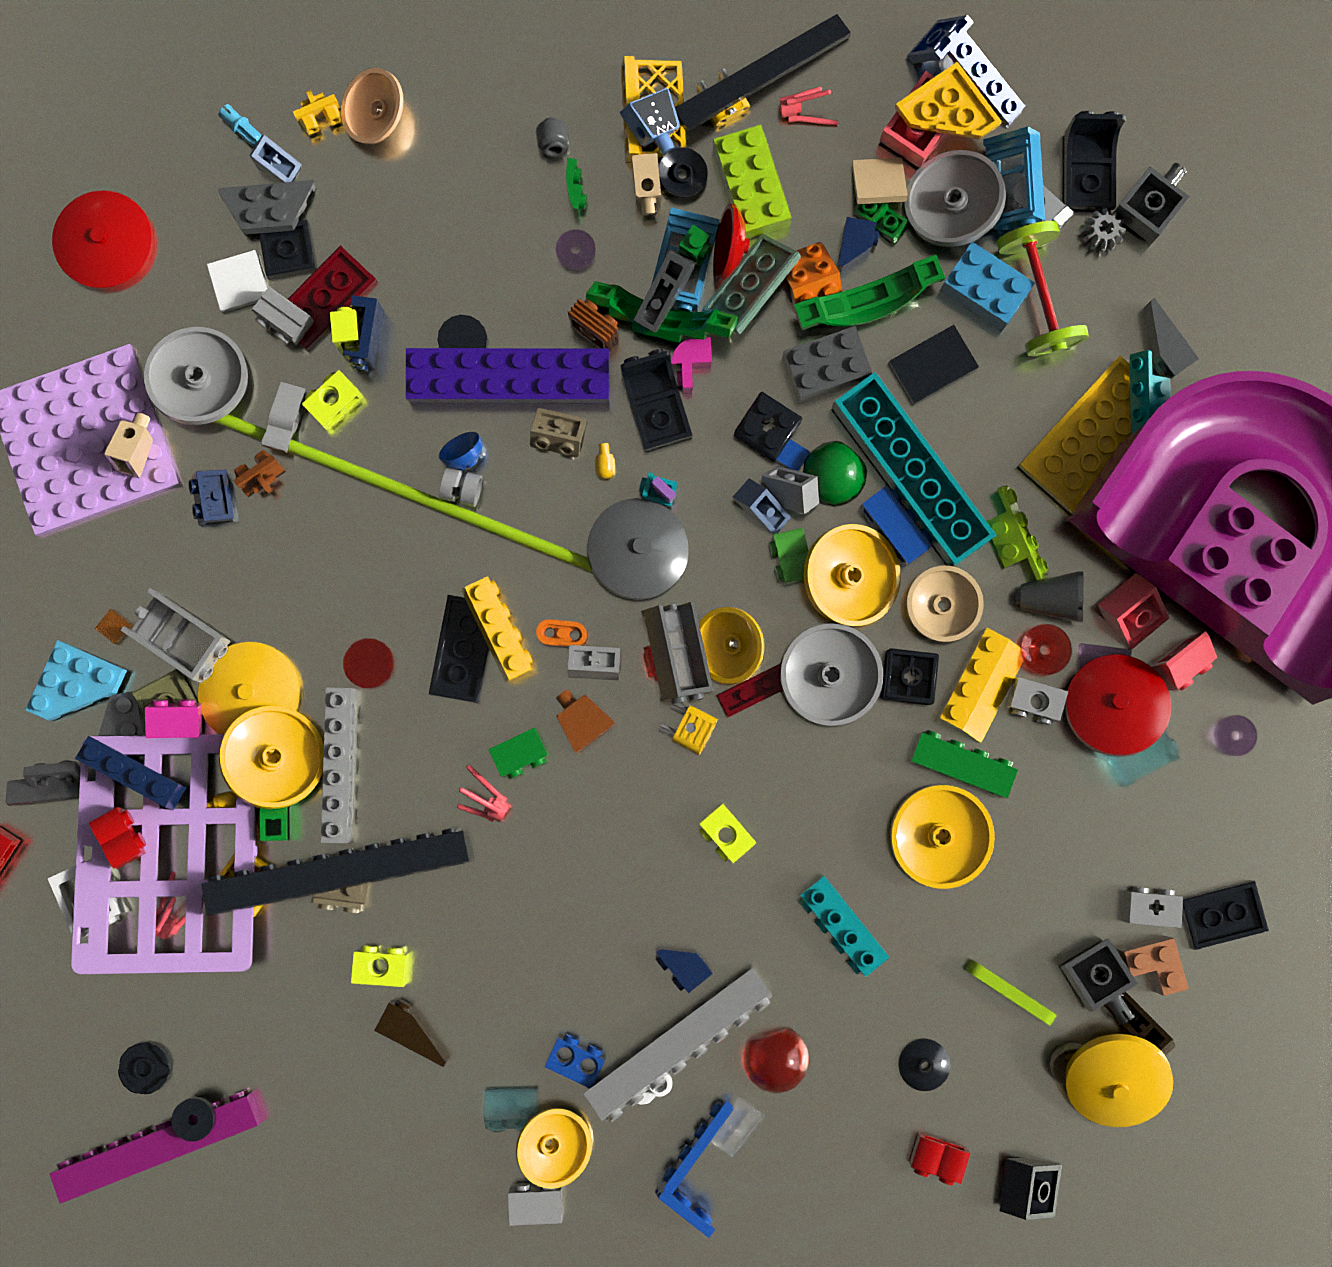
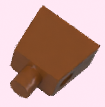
M567 689L556 697L564 709L556 717L576 753L615 725L614 721L586 695L576 700Z

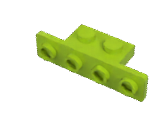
M1009 485L997 488L1007 512L987 520V523L997 535L992 540L1004 568L1028 559L1037 581L1048 578L1047 572L1049 568L1047 562L1038 553V542L1027 528L1028 519L1024 512H1020L1016 503L1018 502L1014 489H1010Z

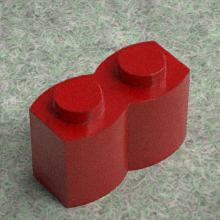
M119 807L89 822L107 860L114 869H119L146 854L144 849L146 842L139 832L135 833L131 825L134 823L132 815L127 809L123 810Z
M918 1133L909 1164L914 1168V1173L924 1177H929V1174L939 1176L940 1182L953 1186L954 1182L962 1183L971 1153L968 1149Z

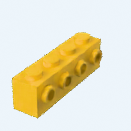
M487 576L462 588L461 591L504 680H511L531 670L532 658L528 650H523L519 643V640H522L517 627H512L508 620V617L511 615L506 604H501L497 597L499 589L495 581H490Z

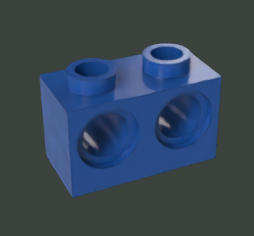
M565 1034L564 1037L559 1035L545 1064V1068L587 1088H592L605 1062L606 1057L602 1055L603 1051L592 1045L586 1048L578 1044L579 1039L569 1034ZM560 1048H568L572 1053V1057L568 1060L560 1059L557 1053ZM584 1059H591L596 1067L592 1071H585L581 1067V1062Z

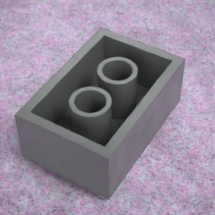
M856 326L786 349L782 355L798 404L858 384L872 375V370Z

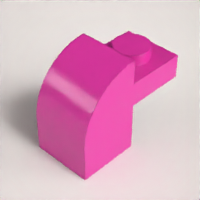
M706 337L705 340L687 339L675 349L671 364L673 369H681V371H677V386H682V394L693 392L692 369L711 368V337Z

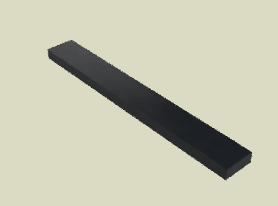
M838 14L830 17L675 107L679 123L686 132L690 131L848 39L851 35L850 30Z

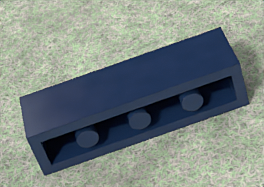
M90 736L87 737L75 757L76 760L170 810H174L186 787Z

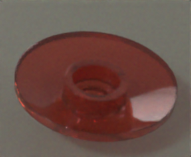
M1041 624L1033 627L1025 634L1021 643V656L1024 663L1029 669L1042 675L1058 673L1066 667L1072 655V645L1068 635L1061 628L1051 624ZM1041 646H1046L1048 648V653L1046 655H1043L1040 652Z

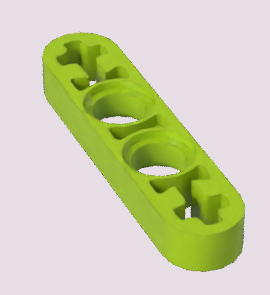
M971 960L965 971L1049 1026L1052 1025L1057 1017L1055 1013L974 960Z

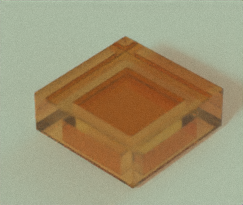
M110 609L94 629L117 645L125 635L121 631L122 627L130 629L132 624L115 610Z

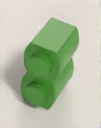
M803 528L773 534V541L769 542L772 557L776 556L779 565L775 566L778 581L782 580L784 586L803 582L804 564L809 552Z

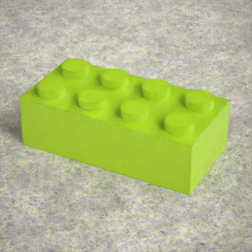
M762 125L713 139V152L730 204H735L742 214L746 225V238L752 239L761 236L762 233L769 234L790 227L792 217Z

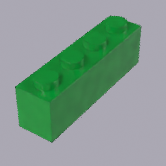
M926 730V733H918L908 762L998 797H1009L1018 769L1012 767L1013 762L1003 758H998L995 761L988 758L989 753L974 748L973 752L964 749V743L950 739L948 743L940 739V734L930 730Z

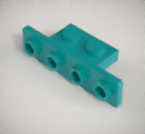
M1150 350L1130 355L1132 435L1171 397L1170 378L1152 375V351Z

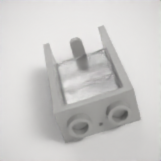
M149 588L147 593L154 598L147 608L139 606L135 610V615L140 618L134 627L129 629L123 626L121 631L190 679L202 683L211 676L214 669L213 666L217 660L226 654L230 640L169 600L160 592Z

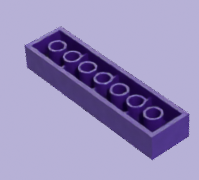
M406 348V400L409 403H610L609 349Z

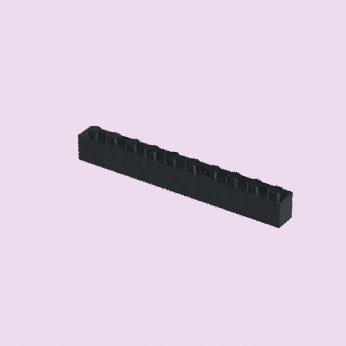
M457 827L442 830V835L432 837L431 833L416 835L417 840L406 842V838L391 840V845L381 847L380 843L366 845L364 851L355 852L354 848L339 851V856L329 858L328 853L313 856V861L303 863L302 859L287 861V866L276 868V864L260 867L261 872L250 874V870L247 869L234 872V877L224 879L223 875L208 877V882L201 884L206 915L213 916L465 864L469 862L464 832H457Z

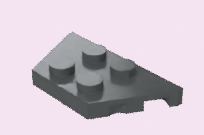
M314 180L218 188V192L243 234L247 235L294 230L299 222V216L307 206L306 201L310 193L315 191L316 185Z

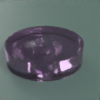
M578 229L563 233L556 244L558 261L564 268L571 271H581L588 268L596 256L593 238L587 232ZM574 247L580 248V252L577 254L572 253L571 250Z
M1227 716L1221 719L1215 726L1214 742L1217 748L1226 755H1245L1254 748L1257 742V730L1254 724L1244 716ZM1234 731H1236L1239 734L1237 740H1234L1232 738V733Z

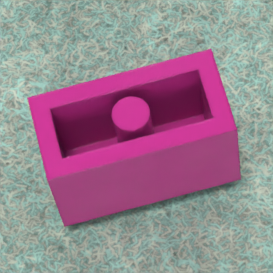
M167 699L152 700V704H148L145 707L146 738H199L202 734V703H195L194 699L178 700L179 703H168Z

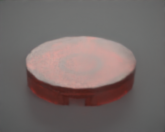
M364 638L354 642L345 653L343 669L346 677L354 685L364 689H374L384 685L391 678L395 659L392 651L385 643L376 639Z

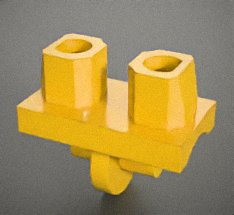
M307 90L308 99L300 102L302 108L293 111L298 124L304 128L308 135L317 133L320 130L316 120L323 117L326 118L329 126L341 122L339 112L341 108L334 94L324 97L322 92L313 96L311 90Z

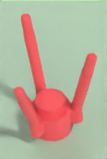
M816 87L780 98L782 118L788 117L789 122L799 121L835 126L839 124L836 120L797 116V113L802 112L801 102L829 95L831 90L822 91V87Z
M467 765V770L496 799L491 797L489 801H486L461 787L459 792L485 806L484 811H480L458 804L457 808L484 817L491 822L496 820L500 823L510 806L505 802L507 798L490 785L471 765Z
M174 871L171 872L168 881H174L176 875ZM161 897L156 911L155 936L167 939L170 933L176 935L179 928L186 922V914L176 924L174 923L176 919L170 915L176 902L175 897L171 898L164 912L163 909L168 897Z

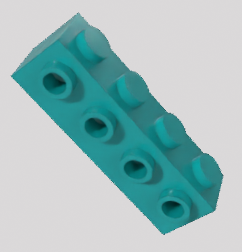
M824 875L818 877L799 893L802 898L799 901L800 905L808 914L812 911L818 918L815 921L816 925L824 934L829 932L835 939L831 942L840 955L844 952L851 959L848 965L856 975L861 972L867 977L890 958Z

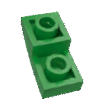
M567 158L566 184L569 202L574 216L579 217L580 210H585L587 194H584L583 185H580L582 169L578 168L577 159Z
M888 203L858 204L853 210V213L858 218L877 222L875 231H879L880 235L894 244L910 225L908 219L889 209Z

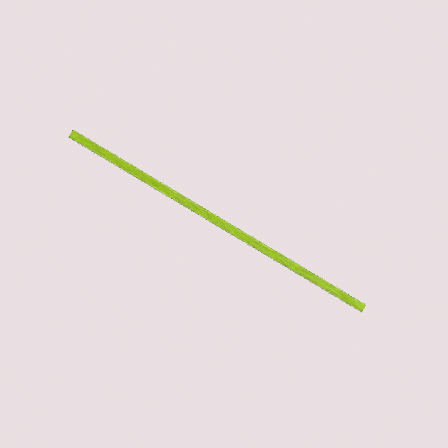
M229 414L214 421L262 441L266 429ZM292 439L290 441L288 452L592 572L588 557Z

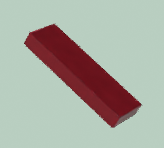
M782 663L717 694L716 697L726 718L783 691L780 681Z

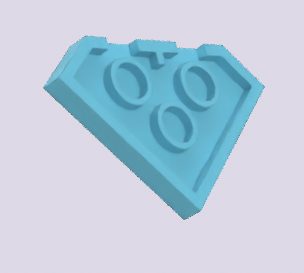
M57 640L25 710L46 720L53 721L60 718L63 714L79 710L101 698L117 694L127 670Z

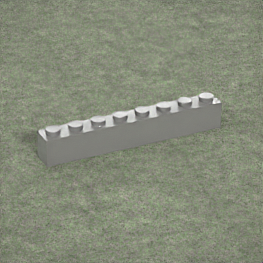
M750 969L586 1091L584 1096L603 1122L607 1120L613 1122L623 1114L621 1110L628 1104L631 1106L636 1105L644 1098L643 1093L651 1088L654 1091L665 1083L664 1078L671 1072L675 1075L687 1066L685 1062L691 1057L697 1059L708 1050L706 1046L711 1042L715 1041L718 1043L729 1035L727 1031L734 1025L738 1028L750 1019L748 1015L754 1010L760 1012L771 1003L769 1001L772 998L771 992L754 969Z

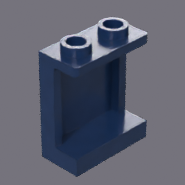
M352 295L350 306L363 319L359 350L357 352L343 350V356L355 371L368 372V369L376 370L385 312L378 299Z

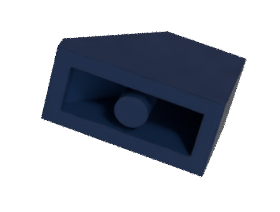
M850 217L846 218L837 263L840 273L870 254L872 246H877L879 231H875L877 222Z

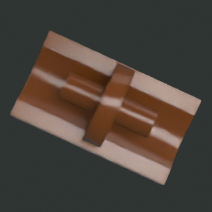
M262 450L254 457L257 463L254 467L249 469L246 464H241L234 469L236 475L234 482L246 496L253 492L258 493L262 489H265L268 494L271 493L273 490L270 484L277 480L276 476L284 472L283 467L272 454L269 455L266 451Z

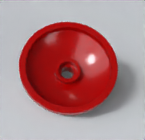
M729 203L725 207L715 240L713 271L715 279L720 281L728 278L738 267L743 253L747 254L750 244L749 238H746L744 219L735 204Z

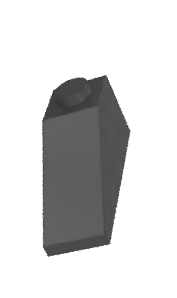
M676 250L668 252L634 321L656 333L686 285L697 262Z
M1154 298L1144 307L1152 358L1157 373L1161 377L1170 378L1171 380L1194 364L1199 358Z

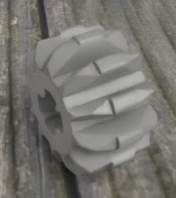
M1106 208L1103 209L1101 214L1096 210L1092 213V217L1086 218L1084 221L1086 226L1082 228L1081 233L1087 235L1083 239L1085 243H1092L1090 250H1094L1098 246L1099 252L1103 253L1106 248L1112 251L1116 245L1121 244L1123 241L1121 236L1125 234L1126 229L1120 227L1124 223V219H1115L1117 212L1109 215Z

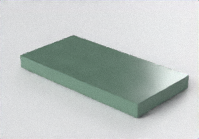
M762 233L742 258L738 267L726 278L703 307L702 311L717 309L723 313L738 316L737 325L733 331L740 335L800 260L799 252Z

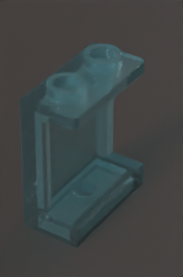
M1167 727L1162 736L1143 752L1126 757H1113L1103 754L1119 787H1127L1146 774L1180 759L1178 752H1180L1179 747L1174 739L1169 738L1166 732Z

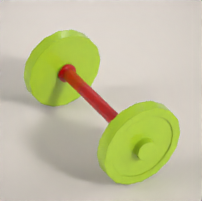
M1042 221L1029 224L1006 233L996 241L1000 254L1007 255L1027 251L1049 329L1048 333L1035 337L1025 344L1028 356L1058 353L1078 345L1089 338L1085 325L1059 329L1037 248L1053 241L1060 235L1056 221Z

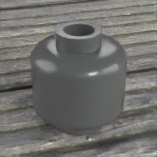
M549 117L540 122L536 127L537 145L544 154L550 157H557L562 155L569 147L568 128L562 120Z

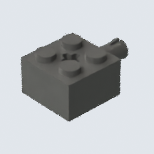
M1173 163L1165 176H1162L1149 166L1114 211L1117 212L1116 218L1124 219V224L1150 244L1157 239L1190 197L1176 186L1187 173L1183 166L1175 174L1181 166L1179 163Z
M1109 938L1060 966L1089 1012L1095 1011L1105 1004V1006L1108 1005L1120 1025L1135 1017L1121 996H1123L1122 993L1138 983ZM1095 970L1103 972L1101 976L1102 981L1100 979L1095 980Z

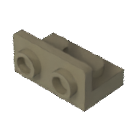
M537 408L530 432V446L540 450H550L563 455L578 457L587 419Z
M370 883L315 894V897H312L311 903H317L319 909L333 910V906L344 907L343 912L359 913V909L363 910L367 907Z

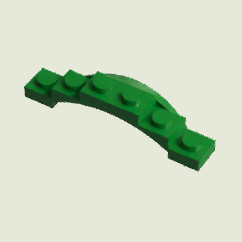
M933 255L913 262L912 265L878 280L819 298L817 296L794 304L793 308L802 330L822 323L840 327L861 325L878 320L899 310L916 298L927 286L943 281L945 276L937 255Z
M594 281L586 293V299L593 302L596 306L608 307L611 317L621 321L632 322V331L646 336L663 338L670 342L680 343L684 335L692 339L705 340L708 333L729 338L737 325L738 316L723 313L717 309L702 312L670 309L655 333L634 321L644 300L626 291L621 286Z

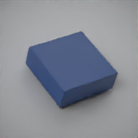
M789 439L775 461L787 469L799 471L810 451Z

